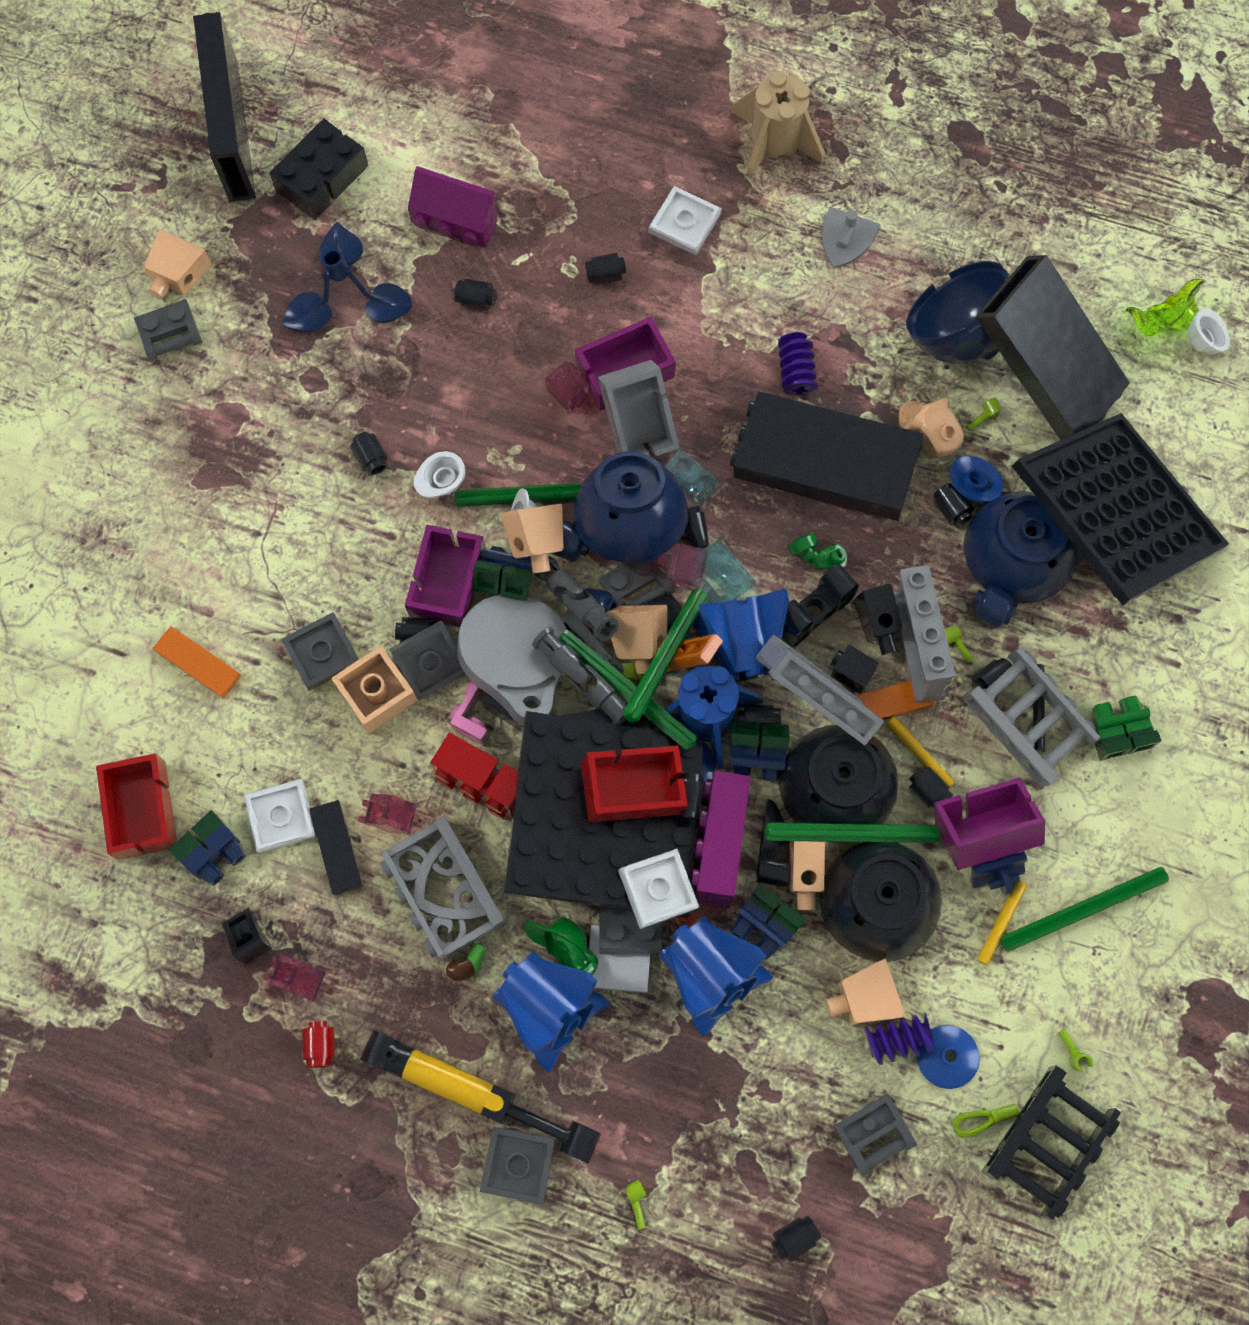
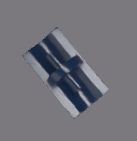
M1025 852L1011 854L971 866L970 882L973 889L988 885L990 890L1000 888L1004 895L1011 894V884L1020 882L1019 875L1025 874V862L1028 860Z

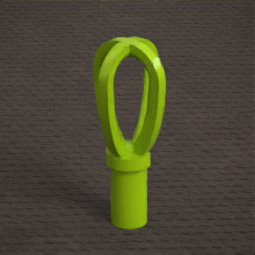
M1014 1103L989 1111L977 1110L967 1112L953 1119V1128L957 1136L962 1138L969 1137L985 1131L992 1125L999 1124L1000 1121L1019 1116V1110ZM973 1117L989 1118L984 1124L969 1131H964L959 1127L960 1122L964 1119Z

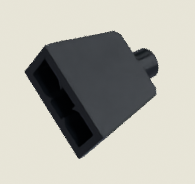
M891 583L862 591L853 599L867 642L877 641L882 656L899 651L894 635L903 629ZM878 621L884 624V628L879 625Z

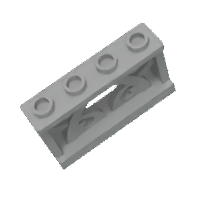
M925 565L901 569L899 573L901 582L898 591L894 592L903 629L899 632V637L915 702L944 700L946 697L944 688L948 680L954 678L955 671L930 568Z
M772 635L756 655V659L770 669L768 673L863 745L868 743L884 721L865 707L864 702L776 635Z
M445 815L434 821L435 823L388 850L381 852L384 861L380 862L387 877L391 878L394 876L399 886L394 890L402 904L404 905L408 902L412 908L413 913L409 917L417 931L423 929L428 939L424 941V944L431 957L433 958L438 955L441 961L446 960L451 955L506 925ZM441 833L442 837L433 845L428 853L418 847L419 844ZM407 852L419 854L424 859L422 864L420 865L415 860H408L407 862L413 865V869L408 873L403 872L399 866L402 855ZM445 858H451L453 865L450 869H443L435 862L439 859L443 864ZM432 868L438 874L446 877L465 875L466 879L459 884L454 894L455 909L438 906L425 900L426 884ZM405 881H415L414 897ZM465 892L471 893L473 900L470 903L464 901L467 909H461V895ZM422 911L436 917L430 926ZM488 916L489 922L466 934L465 920H474ZM452 920L459 921L460 931L454 941L444 942L439 939L437 931L440 926H447L449 935L453 929Z

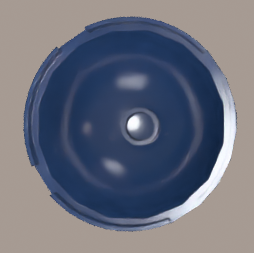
M980 261L949 272L948 275L951 279L938 288H935L933 284L930 285L917 298L908 313L906 327L911 337L924 352L936 360L951 364L965 363L981 358L988 360L998 353V349L980 325L976 316L1010 277V274L998 262Z

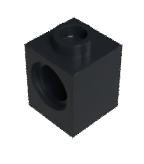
M849 644L844 652L838 650L830 665L834 667L831 677L861 694L875 673L879 662Z

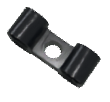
M839 563L831 567L821 577L818 587L798 603L793 599L788 603L782 636L792 648L800 644L813 630L835 612L844 608L855 597L859 584ZM817 606L822 613L818 615L811 614L807 607Z

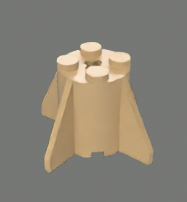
M782 71L773 72L770 77L766 78L731 106V113L752 124L751 136L754 150L747 167V174L751 176L765 156L779 158V155L788 154V157L799 150L819 162H822L824 159V149L808 113L810 89L799 79Z

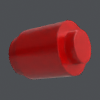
M327 1021L309 1022L308 1028L302 1029L303 1060H306V1068L332 1066V1058H335L334 1027H327Z

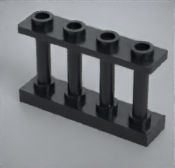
M1057 1065L1048 1068L1021 1109L1019 1116L1016 1117L981 1171L992 1180H998L1000 1176L1010 1178L1046 1205L1041 1216L1049 1220H1053L1055 1216L1059 1218L1065 1212L1069 1204L1066 1198L1072 1189L1074 1191L1078 1190L1086 1178V1175L1083 1173L1089 1162L1091 1164L1095 1163L1101 1155L1103 1148L1100 1145L1106 1136L1111 1137L1120 1124L1117 1118L1121 1113L1116 1108H1111L1103 1114L1065 1087L1066 1083L1063 1079L1067 1072ZM1051 1097L1061 1098L1097 1124L1088 1141L1048 1113L1049 1109L1045 1106ZM1034 1123L1038 1125L1042 1123L1080 1151L1071 1167L1031 1139L1032 1135L1029 1134V1131ZM1024 1149L1063 1178L1054 1194L1014 1166V1161L1011 1159L1017 1150L1022 1151Z

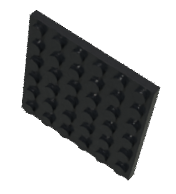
M1122 413L1019 458L1012 465L1020 479L1025 482L1039 503L1044 506L1056 524L1063 530L1075 548L1083 555L1093 568V571L1102 579L1122 606L1210 558L1229 545Z
M526 711L504 893L633 910L618 870L678 849L691 883L694 869L697 819L679 818V815L589 823L581 761L588 752L615 750L617 756L621 750L679 745L683 773L701 775L704 738L697 737L695 745L689 750H685L662 731ZM690 912L679 915L678 917L687 918L688 916H690Z

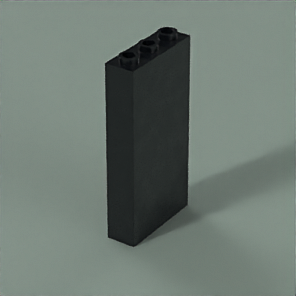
M220 12L193 16L211 159L229 202L256 198L239 65Z
M1047 255L1027 256L976 316L980 325L1060 440L1098 424L1130 384Z
M758 391L755 401L751 400L748 405L746 414L749 417L747 426L742 425L738 441L741 442L739 450H734L731 457L730 466L734 467V478L899 521L924 433Z

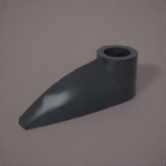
M767 799L756 883L787 887L791 869L789 841L766 840L764 829L767 823H784L775 802Z

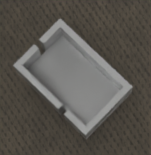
M652 360L598 377L617 453L634 451L650 456L649 452L642 445L643 443L647 444L655 456L680 448L668 398L664 395L666 389L661 369Z

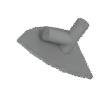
M829 207L822 228V244L826 257L832 267L836 268L848 264L860 257L872 244L880 224L859 217L854 210L844 212Z

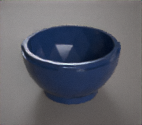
M625 451L609 456L584 479L575 499L573 521L580 540L595 553L618 562L646 563L659 559V556L672 548L682 537L688 523V504L684 491L673 473L654 458L644 453ZM612 513L619 516V518L614 520L609 518V515Z
M1028 491L1007 493L992 499L984 505L969 522L963 542L966 563L973 577L984 589L994 585L1012 594L1015 604L1042 601L1058 593L1072 578L1080 554L1044 506L1039 503L1033 492ZM1026 530H1033L1036 536L1028 535ZM1054 560L1055 566L1052 568L1048 567V563Z

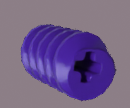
M802 332L788 333L778 339L781 377L783 379L782 387L787 395H803L815 391L818 387V384L813 381L816 379L817 374L812 371L815 369L816 364L814 361H811L814 359L815 354L813 351H810L813 349L814 344L812 341L806 340L807 335Z
M924 1013L923 1023H921L916 1015H913L910 1026L904 1018H900L898 1029L892 1021H888L887 1031H884L880 1024H876L874 1034L870 1032L867 1026L864 1027L872 1058L874 1057L879 1065H883L884 1055H887L891 1062H895L896 1052H899L905 1060L908 1059L909 1049H912L917 1057L920 1056L921 1046H924L929 1054L933 1051L934 1041L926 1013Z

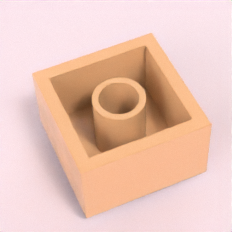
M381 645L331 678L368 734L418 701L414 691Z

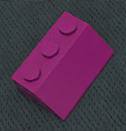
M419 166L416 167L408 203L411 223L422 229L429 228L438 231L445 237L453 236L464 240L469 245H480L486 248L498 221L494 191Z

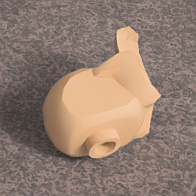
M939 398L937 401L928 404L908 401L900 407L898 413L900 427L924 433L921 446L929 455L936 458H944L953 454L961 447L964 442V433L955 414L950 409V403L947 398Z

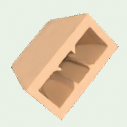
M159 230L144 265L147 275L153 281L148 292L160 300H163L169 289L181 295L186 294L211 265L205 249L163 230Z
M562 504L500 513L513 556L515 558L530 556L533 574L550 571L548 553L559 552L564 548Z
M667 605L618 606L606 612L608 616L618 621V629L611 637L616 656L619 659H634L636 673L645 674L667 635Z
M789 842L791 860L789 891H797V910H816V892H824L825 842ZM806 870L811 874V882L808 884L802 882V873Z
M886 959L843 979L838 983L841 995L826 999V1006L830 1017L833 1018L847 1013L852 1026L896 1021L905 1017Z

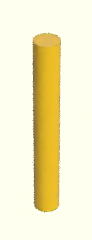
M895 716L886 723L926 769L931 767L950 787L955 784L954 780Z
M1020 880V882L1014 884L1012 893L1009 894L977 958L979 963L988 966L1028 886L1025 882Z

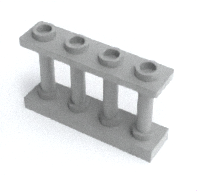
M1019 648L1008 655L1013 665L987 689H981L980 686L969 690L961 698L1037 785L1044 787L1051 785L1059 778L1054 772V766L1080 741L1088 745L1097 742L1100 736L1096 733L1095 725L1089 719L1083 718L1076 710L1077 707L1074 701L1068 696L1063 695L1056 687L1055 680L1049 674L1043 673L1036 665L1035 657L1030 652ZM1022 673L1034 687L1006 712L1001 711L995 705L994 698ZM1043 696L1053 710L1026 735L1021 734L1014 726V720L1039 697ZM1062 718L1073 732L1046 757H1041L1034 749V743Z

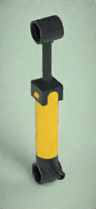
M373 1030L360 1057L362 1061L500 1124H503L506 1117L509 1116L563 1141L560 1148L561 1152L588 1164L601 1136V1133L578 1122L572 1121L569 1129L520 1108L512 1104L516 1096L514 1093Z

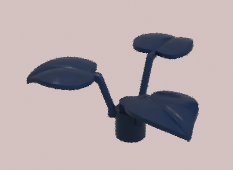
M336 222L326 234L318 252L319 261L326 271L322 275L324 279L323 298L321 299L314 292L299 294L290 302L282 324L286 328L297 332H311L325 326L332 316L331 308L325 304L329 299L330 279L339 282L348 276L362 294L369 299L365 306L366 313L370 319L378 323H388L400 318L410 311L412 301L406 291L391 283L379 284L375 287L373 295L368 293L347 266L354 264L363 253L362 242L355 234L348 231L339 222Z

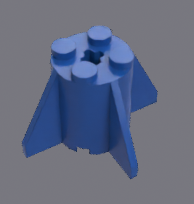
M787 589L777 590L760 596L746 597V600L737 601V599L725 602L699 604L700 612L693 623V627L700 637L716 634L723 640L713 657L719 666L724 667L735 681L756 679L758 675L762 674L770 675L768 673L770 669L756 659V655L772 635L782 639L789 603Z
M699 665L691 667V671L682 677L678 689V699L666 707L665 710L697 737L704 738V741H710L717 770L724 767L721 737L731 728L736 710L743 708L744 705L761 704L764 702V698L761 693L738 686L734 678L724 667ZM649 720L650 729L658 728Z
M706 916L699 919L690 928L687 924L681 926L673 934L675 941L659 954V958L674 974L685 1009L691 1015L695 1028L703 1037L708 1035L722 1015L733 1009L731 1004L738 998L742 1001L752 990L773 979V976L766 968L761 966V963L767 956L758 946L715 927Z
M531 952L520 964L513 962L507 967L503 973V977L506 980L492 997L494 1001L508 1012L523 1045L535 1055L539 1065L548 1073L554 1068L563 1048L574 1039L571 1034L578 1027L582 1030L589 1018L604 1010L610 1004L605 997L593 991L598 980L590 973L544 960L536 952Z

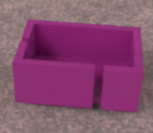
M648 317L575 349L576 366L586 385H589V391L599 410L605 409L598 381L599 376L652 360L661 369L664 382L675 378L676 361L652 317Z
M426 525L413 573L415 582L411 581L405 602V608L409 617L430 618V621H442L443 624L461 626L464 617L470 611L475 591H472L474 565L477 560L480 561L483 548L486 549L483 536L458 531L456 537L459 546H455V538L451 529Z
M1020 777L966 793V818L964 819L960 795L934 802L935 825L939 827L940 837L957 870L1045 845V819L1035 802H1031V795Z

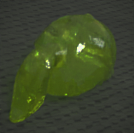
M1193 279L1187 282L1176 295L1169 296L1165 302L1153 305L1146 311L1136 307H1128L1126 312L1133 317L1138 329L1146 336H1154L1162 330L1178 331L1186 329L1193 321L1194 316L1199 312L1195 297L1205 283V280Z

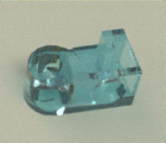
M681 448L665 466L674 474L682 489L686 490L693 498L700 502H705L719 485L718 480L712 473Z

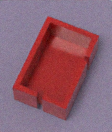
M449 732L430 762L434 769V776L438 778L437 782L449 790H452L454 787L458 788L463 792L462 796L473 804L484 803L489 807L488 811L502 820L505 816L510 819L513 818L518 771L505 763L500 770H497L495 767L499 762L498 759Z
M679 745L621 750L617 756L615 750L588 752L581 761L589 823L679 815L688 806L684 778L677 779L683 773Z
M154 753L96 766L107 854L117 860L145 855L144 849L150 853L168 850L177 842L170 792L165 789L169 787L166 762L159 755Z

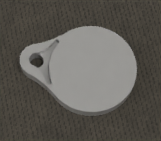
M495 595L476 604L464 617L457 639L458 660L467 677L477 687L498 701L513 720L523 726L526 711L550 714L555 688L563 674L558 672L549 663L550 659L539 648L535 649L532 643L537 635L547 627H551L554 630L553 634L558 639L567 629L553 609L535 598L527 596L526 601ZM524 702H534L538 707L528 708Z

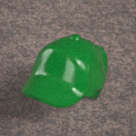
M563 916L556 918L548 925L528 919L525 921L527 936L533 942L546 947V951L550 955L555 956L561 965L588 972L593 976L598 968V958L587 948L585 932L578 923Z

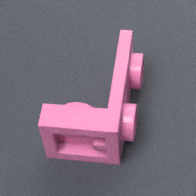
M470 680L464 692L466 694L465 699L461 705L456 704L450 714V724L455 732L484 747L490 737L487 729H485L486 724L472 716L470 719H467L483 692L482 689Z

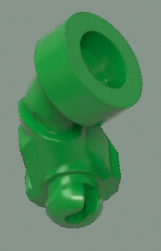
M813 532L802 535L787 544L792 555L801 557L806 563L811 562L809 566L816 567L817 569L829 570L837 563L844 567L847 562L846 551L838 544H833L816 551L815 548L818 541Z

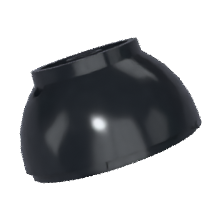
M826 725L814 729L801 737L788 751L785 770H781L779 775L780 796L786 811L795 823L884 824L896 804L899 785L898 773L893 758L884 744L872 736L868 743L863 745L838 725ZM840 769L848 770L849 777H840L838 771ZM813 793L820 800L818 804H815L810 799V795Z
M863 842L855 845L837 856L824 876V892H820V908L827 929L837 943L850 953L865 960L879 962L886 959L887 962L912 955L923 947L932 936L941 916V889L933 869L921 855L903 844L894 842ZM889 888L893 893L892 898H884L882 896V889ZM858 915L864 924L858 926L854 922V916Z

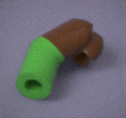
M472 943L468 958L458 962L453 961L447 965V976L453 978L454 981H463L475 976L480 970L487 947Z

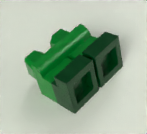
M1136 695L1126 697L1118 702L1122 712L1120 715L1114 716L1110 702L1097 704L1092 708L1096 733L1100 736V739L1094 743L1099 761L1123 756L1127 753L1131 754L1152 749L1162 741L1158 730L1154 731L1150 721V709H1143Z

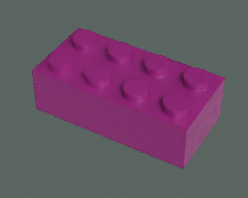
M714 771L712 780L706 779L701 805L707 806V809H702L697 831V834L703 835V837L697 840L694 864H699L698 869H693L691 881L698 904L730 908L733 902L751 776Z

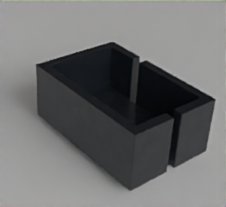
M323 118L269 174L276 192L316 220L331 205L324 184L327 183L331 198L336 200L369 165L364 147L345 134L343 136L341 130Z

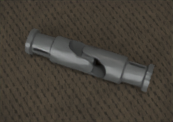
M548 556L550 571L535 573V576L547 583V588L564 603L584 626L590 627L593 630L596 638L601 641L610 639L618 629V621L605 613L604 607L567 570L561 569L555 559Z
M551 627L541 631L534 639L532 646L535 649L539 648L550 659L549 663L558 672L569 675L572 678L570 679L572 685L597 710L602 709L613 720L612 724L621 725L627 719L623 718V711L627 705L616 695V690L590 665L584 664L579 654L569 644H564L553 634L554 630ZM594 675L597 680V686L592 692L587 693L582 687L591 683Z

